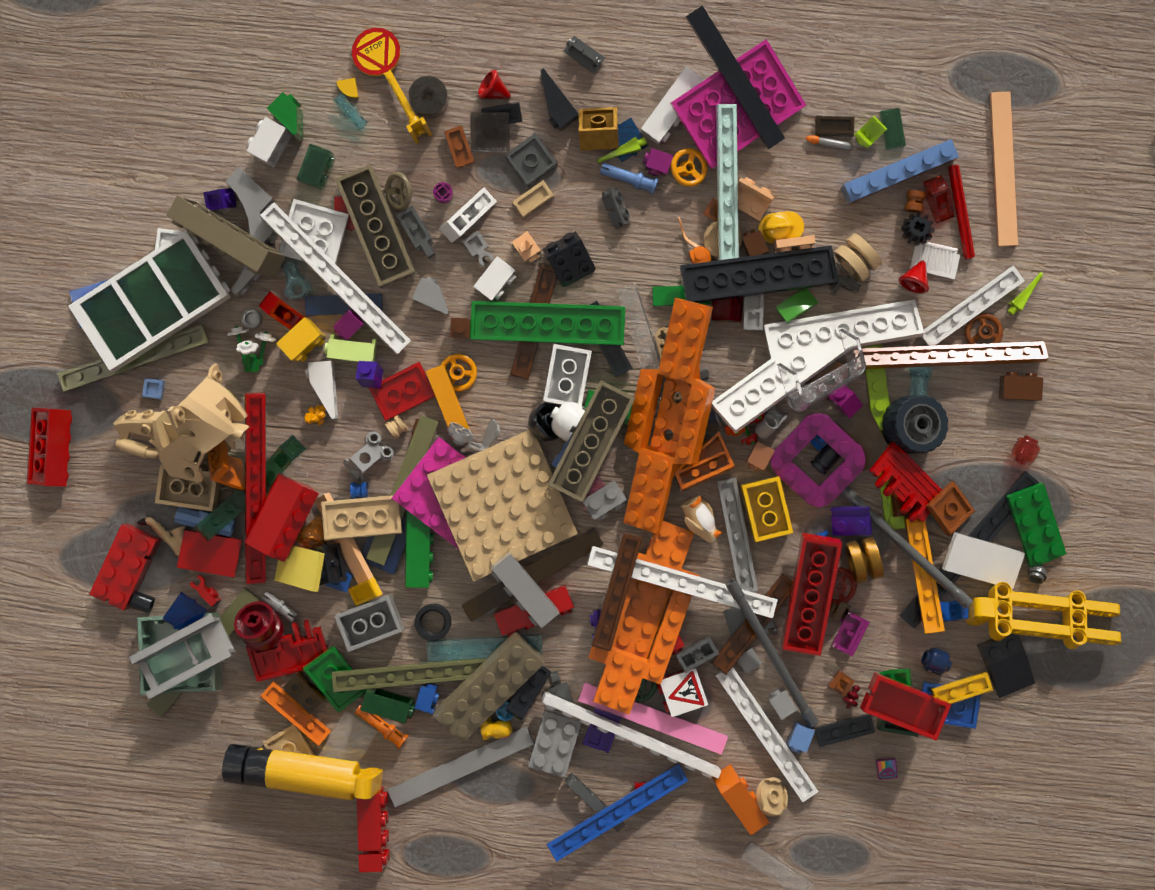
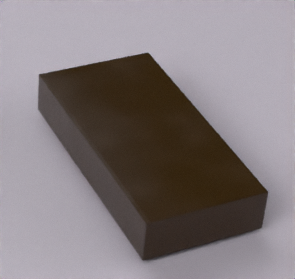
M816 115L815 135L853 137L854 116Z

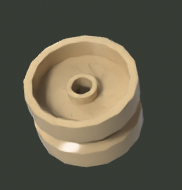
M853 233L846 240L847 247L841 245L833 254L841 266L853 278L862 283L870 276L869 269L875 271L883 263L876 251L862 237Z

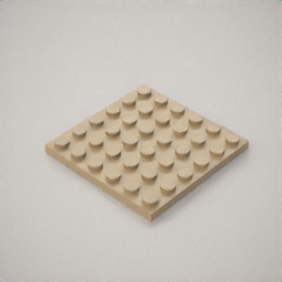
M530 430L426 475L473 582L493 572L491 566L508 552L517 561H520L578 534L560 491L548 485L553 475L537 438L532 435Z

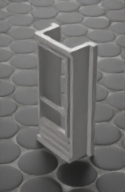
M210 614L130 656L129 659L132 664H139L151 689L146 692L148 699H151L231 657L236 651L220 618L213 617ZM198 633L201 634L212 657L198 664L199 661L195 658L187 639ZM184 641L193 660L192 663L195 666L158 685L147 660Z

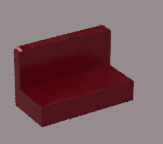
M743 297L712 301L711 319L714 321L741 322Z

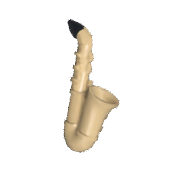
M146 517L137 522L140 525H150L175 552V555L179 557L186 525L169 532L165 531V528L152 517Z

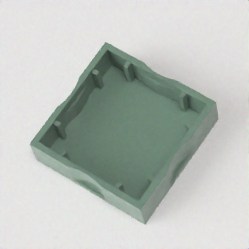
M219 612L137 617L139 649L141 651L210 614L213 617L220 618ZM200 633L187 639L195 658L199 661L198 664L212 658ZM184 641L147 660L158 685L195 666L192 663L193 660ZM222 662L161 694L222 690ZM139 666L140 695H147L146 692L151 689Z

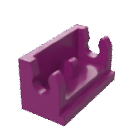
M848 611L831 645L853 657L870 622Z

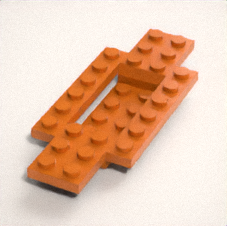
M663 521L660 533L652 534L645 555L638 553L637 559L699 577L695 573L682 569L694 532ZM631 578L611 651L592 646L588 655L589 659L605 664L593 702L630 715L643 678L661 685L692 595L673 590L669 599L672 589Z

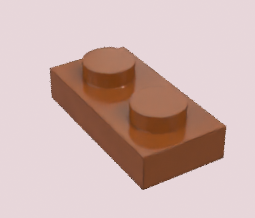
M462 125L444 131L456 168L475 163Z

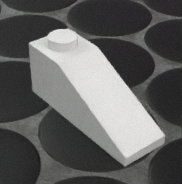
M484 187L448 219L439 230L452 243L497 201Z
M334 362L308 363L306 378L309 379L330 417L338 419Z

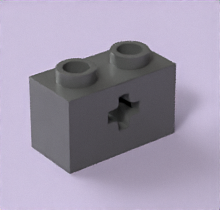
M707 635L683 648L682 651L676 654V657L686 673L719 655V652L710 636Z

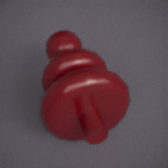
M854 685L853 691L847 693L849 698H843V702L847 704L846 709H850V706H858V703L854 701L859 699L857 692L860 690V687L858 685Z

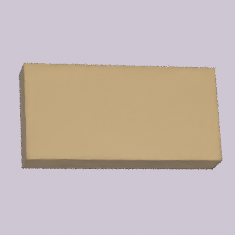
M543 180L512 203L522 218H525L552 199L554 195Z

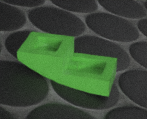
M805 288L775 308L788 324L800 314H805L817 305L818 301Z

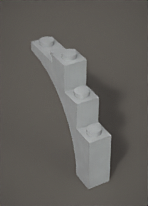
M238 167L226 182L236 192L244 206L249 222L250 235L265 244L272 243L277 239L278 235L260 218V215L275 203L276 200ZM245 265L239 279L230 290L236 296H244L251 289L250 285L254 281L257 282L261 279L262 275H256L248 271V266Z

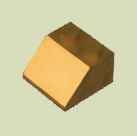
M617 107L579 109L580 150L592 151L619 148Z

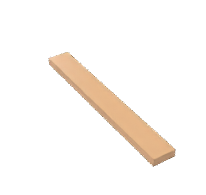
M991 92L990 110L997 247L1017 246L1011 92Z

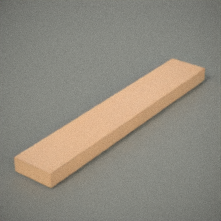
M326 493L315 500L321 515V502L333 501L330 493ZM354 538L334 539L336 543H340L342 555L358 584L374 577Z

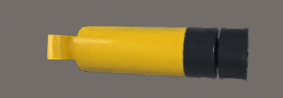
M230 744L228 746L222 765V778L224 782L345 800H353L355 797L359 799L372 798L381 790L383 775L382 769H361L359 762L237 744Z

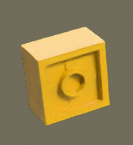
M304 317L276 344L291 361L299 362L301 360L304 362L308 358L306 355L317 345L322 346L325 343L323 339L326 336L310 319Z

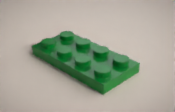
M1040 482L1007 495L1006 498L1028 566L1033 568L1066 555L1044 483Z

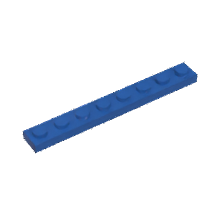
M676 764L546 845L557 862L686 783L688 779L680 765Z

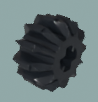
M917 213L916 217L910 214L909 219H904L903 221L904 225L901 227V231L905 233L902 235V238L908 237V244L914 241L915 246H918L919 242L925 245L927 240H931V233L935 231V228L930 227L933 221H927L928 215L922 218L921 213Z

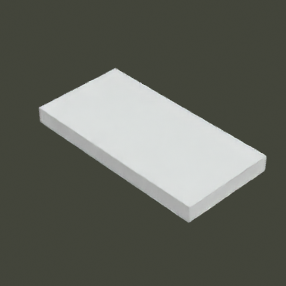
M954 532L942 569L995 585L999 582H1006L1013 589L1025 553Z

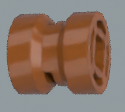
M907 190V203H905L904 210L923 213V200L926 197V192Z

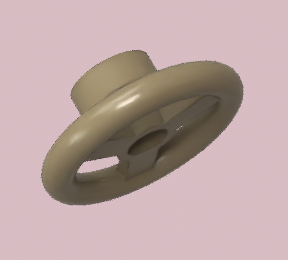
M394 172L387 178L385 193L389 204L396 210H404L411 202L413 187L408 178L401 172ZM398 178L397 186L391 188L392 181ZM392 194L399 198L401 205L394 201Z

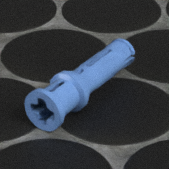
M603 163L600 170L601 175L632 184L635 189L647 190L652 195H654L659 178L653 179L644 176V173L641 172L635 174Z

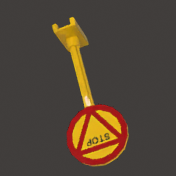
M371 28L363 31L357 36L352 45L351 55L354 64L361 72L369 76L385 75L409 119V125L406 127L416 144L419 143L417 137L427 132L429 137L433 134L425 119L415 115L392 73L401 55L398 39L392 32L384 28Z

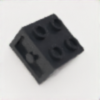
M340 543L321 545L309 549L325 553L319 586L347 581Z

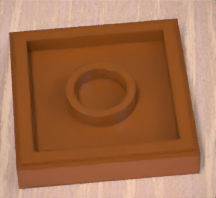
M954 481L949 482L926 505V508L947 536H951L975 512Z

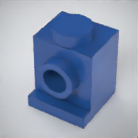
M434 683L422 684L414 709L433 714L436 707L432 705L437 704L439 694L436 693L438 685Z

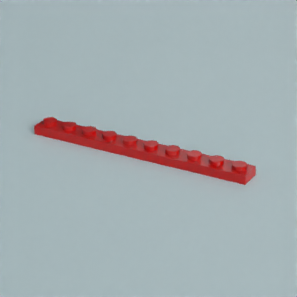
M245 393V412L247 414L245 425L250 426L245 431V539L266 499L265 393ZM245 543L246 584L266 583V554Z

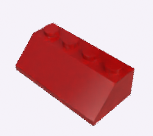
M31 409L27 484L66 487L69 478L67 469L70 460L71 410Z
M278 473L244 543L272 558L285 562L319 493L308 485Z

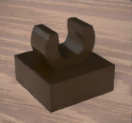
M842 601L839 606L831 602L830 610L834 612L832 618L842 623L851 606Z

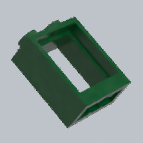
M373 688L365 692L360 711L406 723L414 715L415 705L413 704V698Z

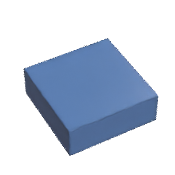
M144 378L142 397L162 400L165 381Z

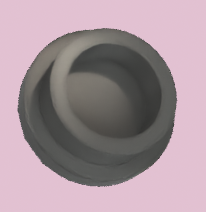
M1042 564L1028 570V579L1032 583L1042 584L1047 579L1048 575Z

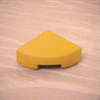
M355 78L336 81L338 88L343 94L351 98H359Z

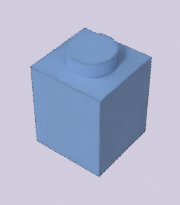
M795 721L786 742L790 746V750L796 753H801V751L807 753L815 731L813 728Z

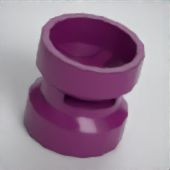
M439 182L433 189V195L438 202L446 204L453 199L454 193L448 183Z

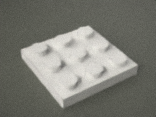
M293 199L288 217L336 264L350 215ZM283 240L281 241L279 248L281 254L288 258L303 261Z

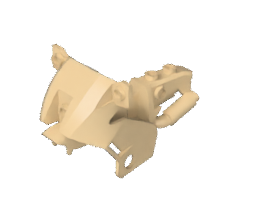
M213 364L210 367L208 376L178 406H171L167 412L146 410L142 413H137L136 410H131L120 416L113 423L120 436L115 443V447L119 448L120 451L144 459L159 456L169 476L195 482H202L204 480L200 465L205 454L223 440L227 443L228 451L234 450L236 448L235 440L239 438L243 440L244 433L250 426L236 423V421H243L247 414L235 396L221 385L223 379L218 364ZM132 436L134 439L149 441L155 448H150L149 445L128 438ZM198 451H200L201 455L198 462H194ZM186 467L191 468L194 471L195 476L190 475L187 472Z

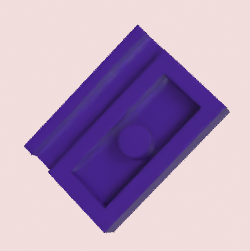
M870 506L830 508L832 511L833 535L872 534Z
M596 707L593 711L617 723H620L622 718ZM588 725L582 744L609 753L615 734L609 731L604 733L597 729L598 726Z

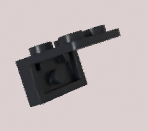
M576 231L565 234L562 239L550 242L542 249L563 287H567L593 273L596 269Z

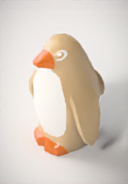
M697 496L679 506L685 514L684 521L692 532L708 543H715L722 532L716 529L713 510L706 500H701V497Z

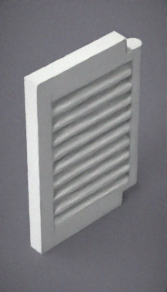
M919 242V245L914 247L909 269L923 260L926 262L928 274L955 279L960 255L957 254L958 249L931 242H926L925 245H922Z

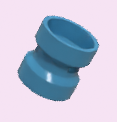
M509 699L496 710V715L500 720L509 721L514 717L505 711L511 701Z

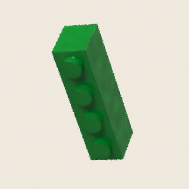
M406 510L405 587L429 588V583L433 582V572L429 571V564H433V552H430V545H433V533H430L429 526L408 510Z

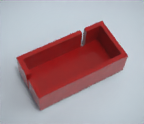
M128 523L121 524L89 595L104 602L109 600L108 604L123 611L130 609L131 599L134 593L139 590L153 558H145V556L155 555L162 539Z
M874 672L868 686L871 692H866L860 709L865 713L937 741L951 704L943 699Z
M381 786V790L370 799L356 798L358 851H363V854L358 855L359 873L382 872L390 860V850L386 849L387 842H389V830H386L389 813L385 811L386 803H388V792L384 791V786Z

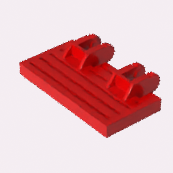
M891 442L869 470L873 476L880 475L874 484L878 489L890 480L882 492L886 497L892 494L899 502L906 500L900 508L902 514H906L915 506L908 516L910 522L915 520L924 522L930 514L926 505L942 489L901 447L897 446L895 442Z
M306 619L303 625L307 635L301 636L299 625L297 622L292 623V629L296 641H294L292 634L282 636L275 646L265 651H255L246 646L256 681L260 682L303 671L304 666L328 650L321 626L315 627L312 630L309 619Z

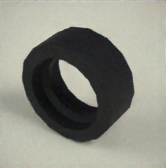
M437 603L422 607L415 617L417 633L423 639L429 641L443 638L449 632L452 624L449 611ZM429 611H437L444 618V626L437 633H429L422 626V618Z

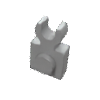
M476 231L462 241L472 257L479 256V263L483 267L485 266L483 262L484 257L487 256L491 261L494 260L493 256L485 251L489 246L479 231Z

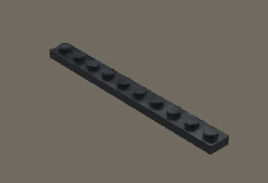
M1024 471L968 536L991 542L1012 517L1006 496L1039 482L1027 471ZM943 565L939 568V571L953 584L961 576L960 574L943 570ZM936 581L940 600L947 591ZM918 594L899 614L914 629L922 621Z

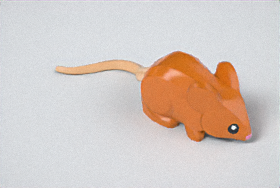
M678 217L685 241L695 247L689 252L692 264L710 262V252L705 247L699 246L687 238L681 219Z

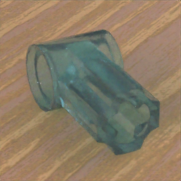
M933 366L910 367L911 383L909 396L927 395L928 381L931 378Z

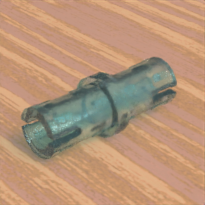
M340 93L333 100L344 112V116L349 118L358 130L368 123L357 111V107L352 105L343 93Z

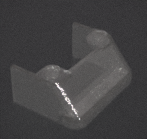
M840 329L839 333L848 363L803 387L800 386L797 373L782 363L777 364L788 403L792 409L802 412L852 384L864 373L866 362L858 337L844 329Z

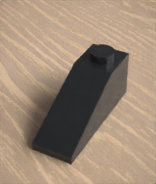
M543 68L540 71L550 117L549 122L554 129L558 127L562 131L579 118V113Z

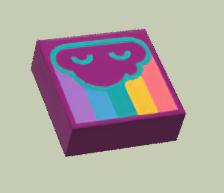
M895 758L876 760L878 780L898 778Z

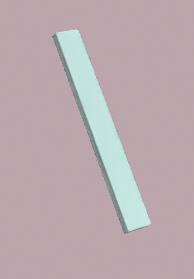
M737 104L716 105L718 260L739 258Z

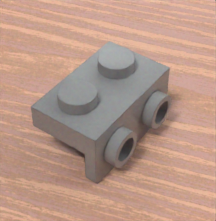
M614 480L585 498L583 503L593 519L598 518L601 521L609 516L608 511L614 508L617 511L625 506L624 501L627 499Z

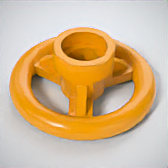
M685 148L674 155L671 162V172L678 183L683 186L692 187L704 180L707 174V163L699 151ZM689 154L688 160L681 162L677 167L679 158ZM695 156L701 163V174L695 170ZM679 174H680L682 177H688V176L692 175V176L695 178V180H693V181L684 180L683 178H681V177L679 176Z
M459 353L446 357L441 365L444 364L446 368L447 364L451 363L452 367L449 373L454 391L460 392L469 389L477 378V368L474 361L467 355ZM455 359L466 361L471 371L465 370L463 366L457 364ZM460 369L461 375L456 376L455 370ZM464 376L470 377L469 381L464 385H453L456 380H460Z

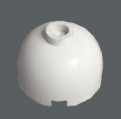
M566 402L559 408L555 407L550 415L553 418L551 423L553 432L567 442L586 408L574 402Z

